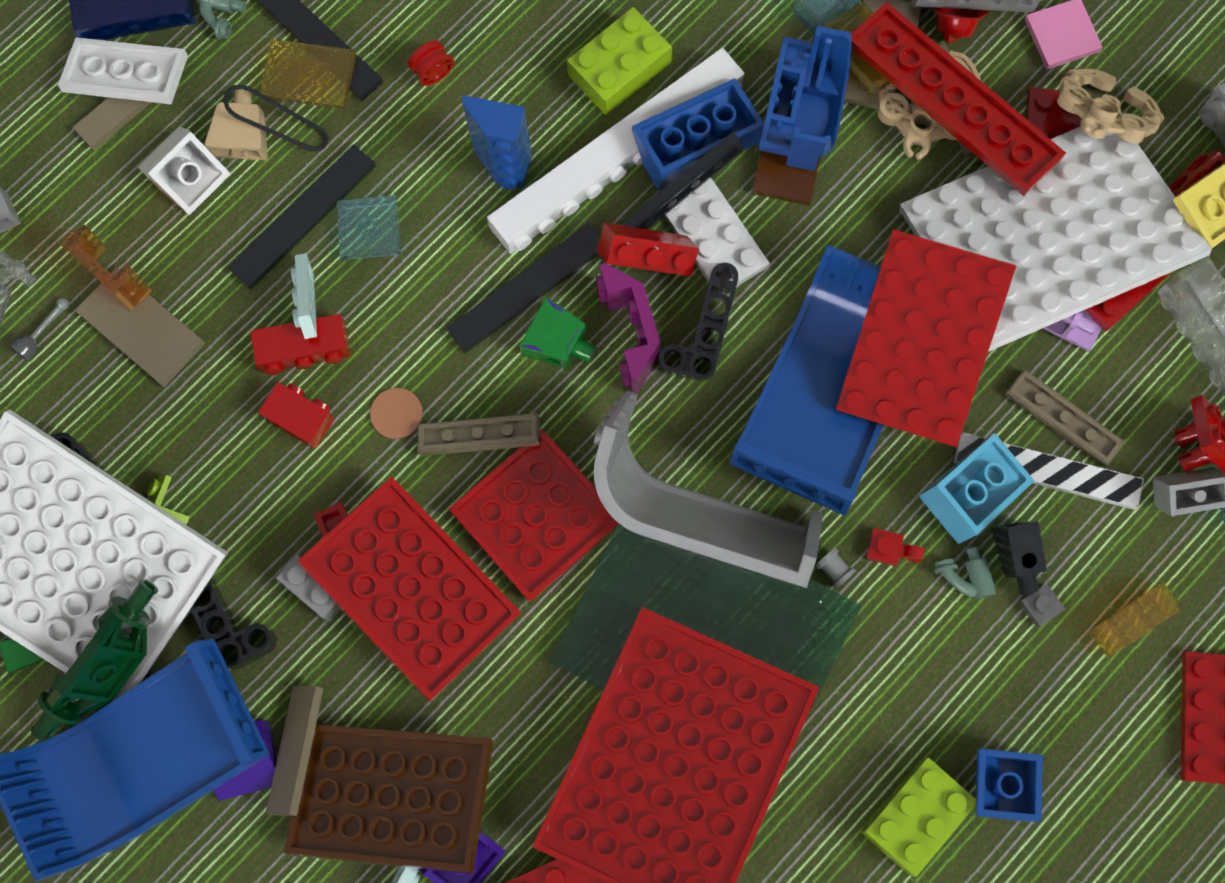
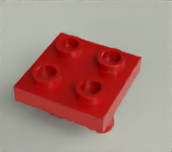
M1200 395L1190 400L1195 422L1174 430L1175 439L1181 448L1199 441L1200 446L1179 454V461L1186 473L1203 465L1213 463L1225 474V419L1216 404L1211 405L1203 395Z

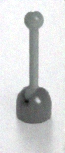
M58 299L56 302L57 306L30 336H18L9 347L29 362L37 351L35 339L61 310L68 308L69 302L67 299Z

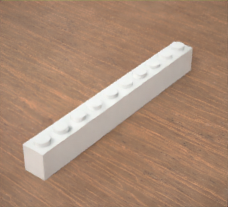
M721 48L487 216L489 228L510 254L515 250L521 251L532 242L533 237L540 232L544 234L550 231L555 226L556 221L562 216L572 215L577 211L580 203L587 198L593 199L597 197L605 185L611 181H619L626 174V170L634 164H642L631 130L633 125L734 78L743 88L745 73L724 48Z

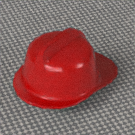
M935 8L933 12L936 13L937 31L944 35L946 43H953L960 38L971 37L980 19L987 15L990 10Z

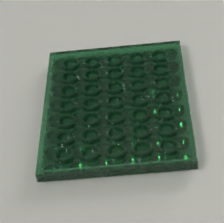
M618 524L550 663L604 690L641 608L644 607L820 687L810 709L811 712L862 605L812 580H809L808 586L805 588L639 535Z

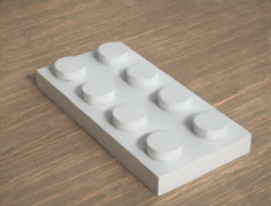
M76 37L58 87L62 92L172 104L188 55L185 49Z
M712 178L707 180L664 216L676 234L688 236L699 247L695 263L708 282L713 268L723 262L730 263L737 269V286L769 267L770 263ZM723 272L722 276H716L720 278L718 292L723 294L726 282L729 280L733 281V279L729 278L728 272Z

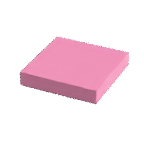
M1070 0L1028 14L1024 19L1046 70L1099 53L1103 48L1082 0Z

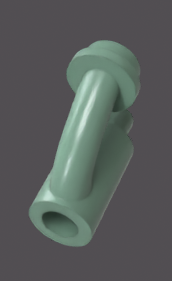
M197 0L200 13L215 31V37L217 39H228L232 31V23L223 17H220L218 20L212 9L233 14L234 11L244 13L246 2L242 0Z
M979 547L966 550L969 561L965 562L970 583L954 572L955 569H958V565L954 563L953 559H946L935 563V574L941 573L962 594L974 597L975 600L997 594L987 558L981 557Z

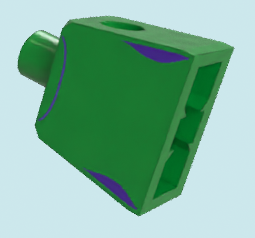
M548 297L545 298L519 346L521 355L562 368H568L574 356L590 363L597 347L583 340L587 333L586 325Z

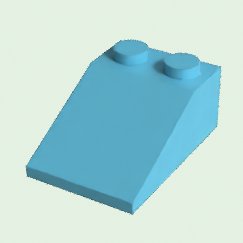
M993 433L935 480L919 497L953 539L960 544L978 535L1034 482V479L1000 438Z

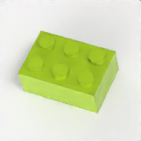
M632 7L567 60L568 76L607 116L671 64L672 46Z
M929 757L921 758L860 832L909 876L917 877L973 810L976 799Z

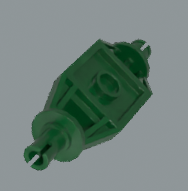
M140 579L138 585L127 599L120 596H114L110 599L108 603L109 608L95 623L97 632L66 674H58L48 692H43L39 696L38 704L44 713L31 728V733L34 737L41 741H48L60 723L73 725L80 719V714L107 705L113 701L147 655V627L150 624V618L144 609L158 592V588L152 582ZM123 622L132 626L131 634L121 627Z

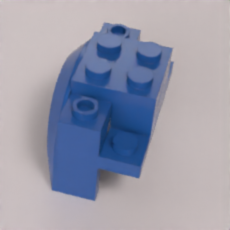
M817 26L813 42L789 37L783 38L758 150L788 156L786 166L815 171L819 158H823L833 150L841 122L848 84L852 45L850 32Z

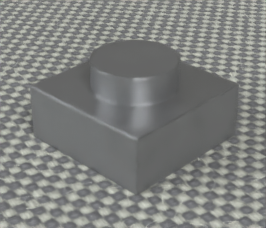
M1048 584L1040 587L1038 592L1031 593L1019 601L1037 628L1066 610Z

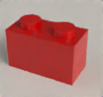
M277 382L258 413L267 422L309 447L316 449L335 420L331 413L328 412L330 407L317 398L313 402L303 397L305 392L291 383L286 387Z

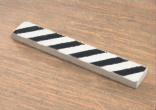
M962 432L953 463L959 462L987 438ZM1004 443L1034 479L1032 484L1136 510L1139 506L1143 478Z

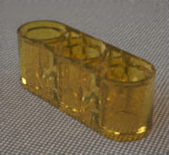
M1162 582L1088 632L1105 656L1109 658L1182 610V607L1165 583Z

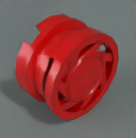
M432 40L420 46L411 55L408 67L414 74L419 75V81L422 85L431 86L445 78L452 70L455 62L451 55L445 53V47L440 41Z

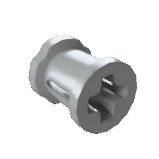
M837 548L830 551L815 565L817 569H822L833 581L835 590L856 572L855 568H849L841 559Z

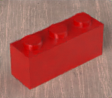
M605 222L597 247V252L606 264L685 276L692 275L699 247L686 235Z
M341 314L316 318L317 337L308 339L304 338L301 327L296 328L294 323L251 330L255 365L262 373L277 375L283 373L284 369L293 367L301 370L309 369L314 366V363L326 361L327 364L340 363L344 358L351 357L345 320Z

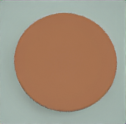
M391 388L383 391L376 397L370 410L371 422L376 431L390 439H402L410 436L417 430L418 424L421 423L423 417L422 405L419 399L411 391L403 388Z

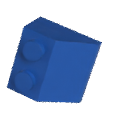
M977 749L975 816L1009 821L1041 822L1043 755Z

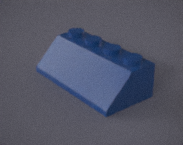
M734 78L633 125L631 130L643 166L658 191H660L732 132L740 139L744 150L760 143L764 122Z
M463 95L462 103L474 152L495 183L506 189L524 188L532 158L525 108Z

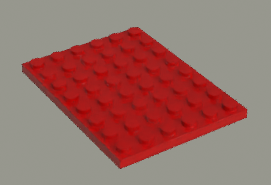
M642 607L532 847L606 883H736L820 687Z

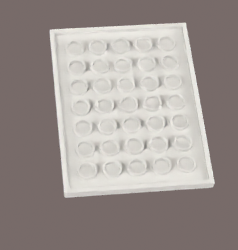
M1078 127L1051 139L1066 152V155L1025 196H1022L987 166L900 204V212L915 236L1017 265L989 351L1210 255L1211 247L1200 234L1185 222L1184 215L1179 212L1172 200L1175 197L1137 143L1127 142L1116 133L1109 132L1105 138H1093Z
M7 410L0 419V631L66 673L97 632L95 623L109 608L108 603L110 599L114 596L127 599L138 585L140 579L152 582L158 588V592L144 609L150 618V624L147 627V655L115 696L114 701L144 680L228 552L12 410ZM123 622L121 627L131 634L132 626Z

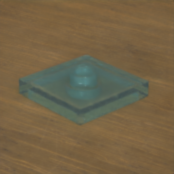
M396 195L337 201L339 247L342 260L401 255Z

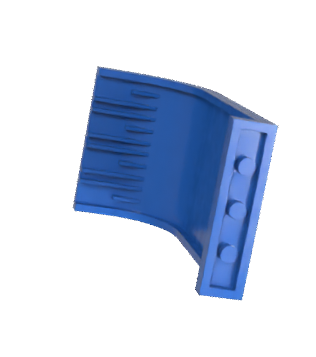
M827 245L799 314L747 425L734 448L729 465L845 516L854 500L857 487L884 426L883 424L836 410L881 267L850 255L844 250Z
M214 639L193 642L185 648L187 653L87 719L50 738L48 741H42L20 750L0 754L1 808L6 815L35 882L75 869L125 845L270 756Z

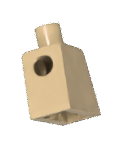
M242 89L235 90L233 103H228L232 111L266 126L265 116L260 106L251 104L252 93ZM224 102L218 103L206 137L205 147L215 158L267 160L266 131L234 118L225 109Z

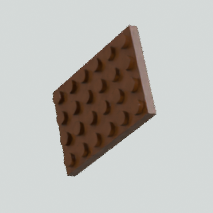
M316 724L298 814L290 818L284 853L292 856L473 874L494 741L490 738Z

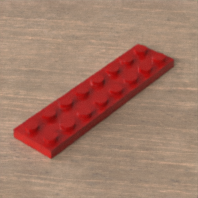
M888 2L884 3L851 33V49L1022 196H1025L1065 157L1066 152Z

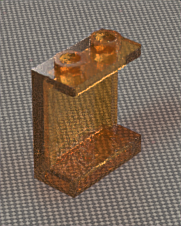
M82 225L79 229L73 230L61 245L130 311L153 291L127 263L114 276L103 268L96 259L107 247L87 226Z

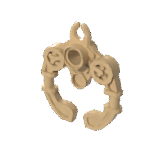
M949 51L948 54L981 80L975 65L964 53ZM881 77L876 87L879 101L878 117L882 123L888 126H895L904 136L903 149L907 157L911 158L913 156L910 148L911 144L922 146V150L915 155L917 160H921L928 154L931 143L943 138L957 140L914 102L908 105V101L904 96L895 93L896 87L886 78ZM916 124H922L927 129H920Z
M1095 69L1069 70L1059 84L1060 94L1057 98V103L1064 110L1078 114L1082 118L1080 128L1087 135L1102 139L1105 138L1108 132L1116 133L1127 142L1139 144L1145 137L1155 134L1163 122L1164 115L1161 113L1156 102L1146 92L1133 86L1124 95V100L1142 111V117L1128 113L1122 114L1121 102L1116 97L1105 94L1102 97L1092 99L1088 91L1082 88L1083 85L1090 84L1100 90L1110 92L1116 83V77Z

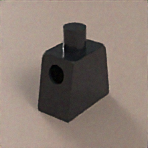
M1023 521L992 528L1005 577L1017 578L1020 595L1038 592L1039 587L1036 574L1045 572L1047 569L1038 521Z

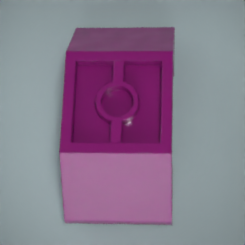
M606 263L600 264V275L596 276V288L600 303L606 302L608 312L628 307L631 325L637 324V327H635L637 347L624 350V361L620 362V375L624 388L630 387L631 392L638 394L659 359L660 340L643 283Z

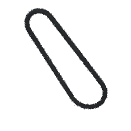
M234 85L224 93L223 102L225 109L234 118L310 151H321L327 146L328 136L323 128L253 88L245 85ZM236 89L251 92L320 131L324 138L323 144L319 147L309 146L236 114L229 107V94Z

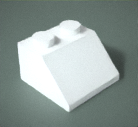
M180 126L138 167L157 188L188 215L231 174L191 131Z

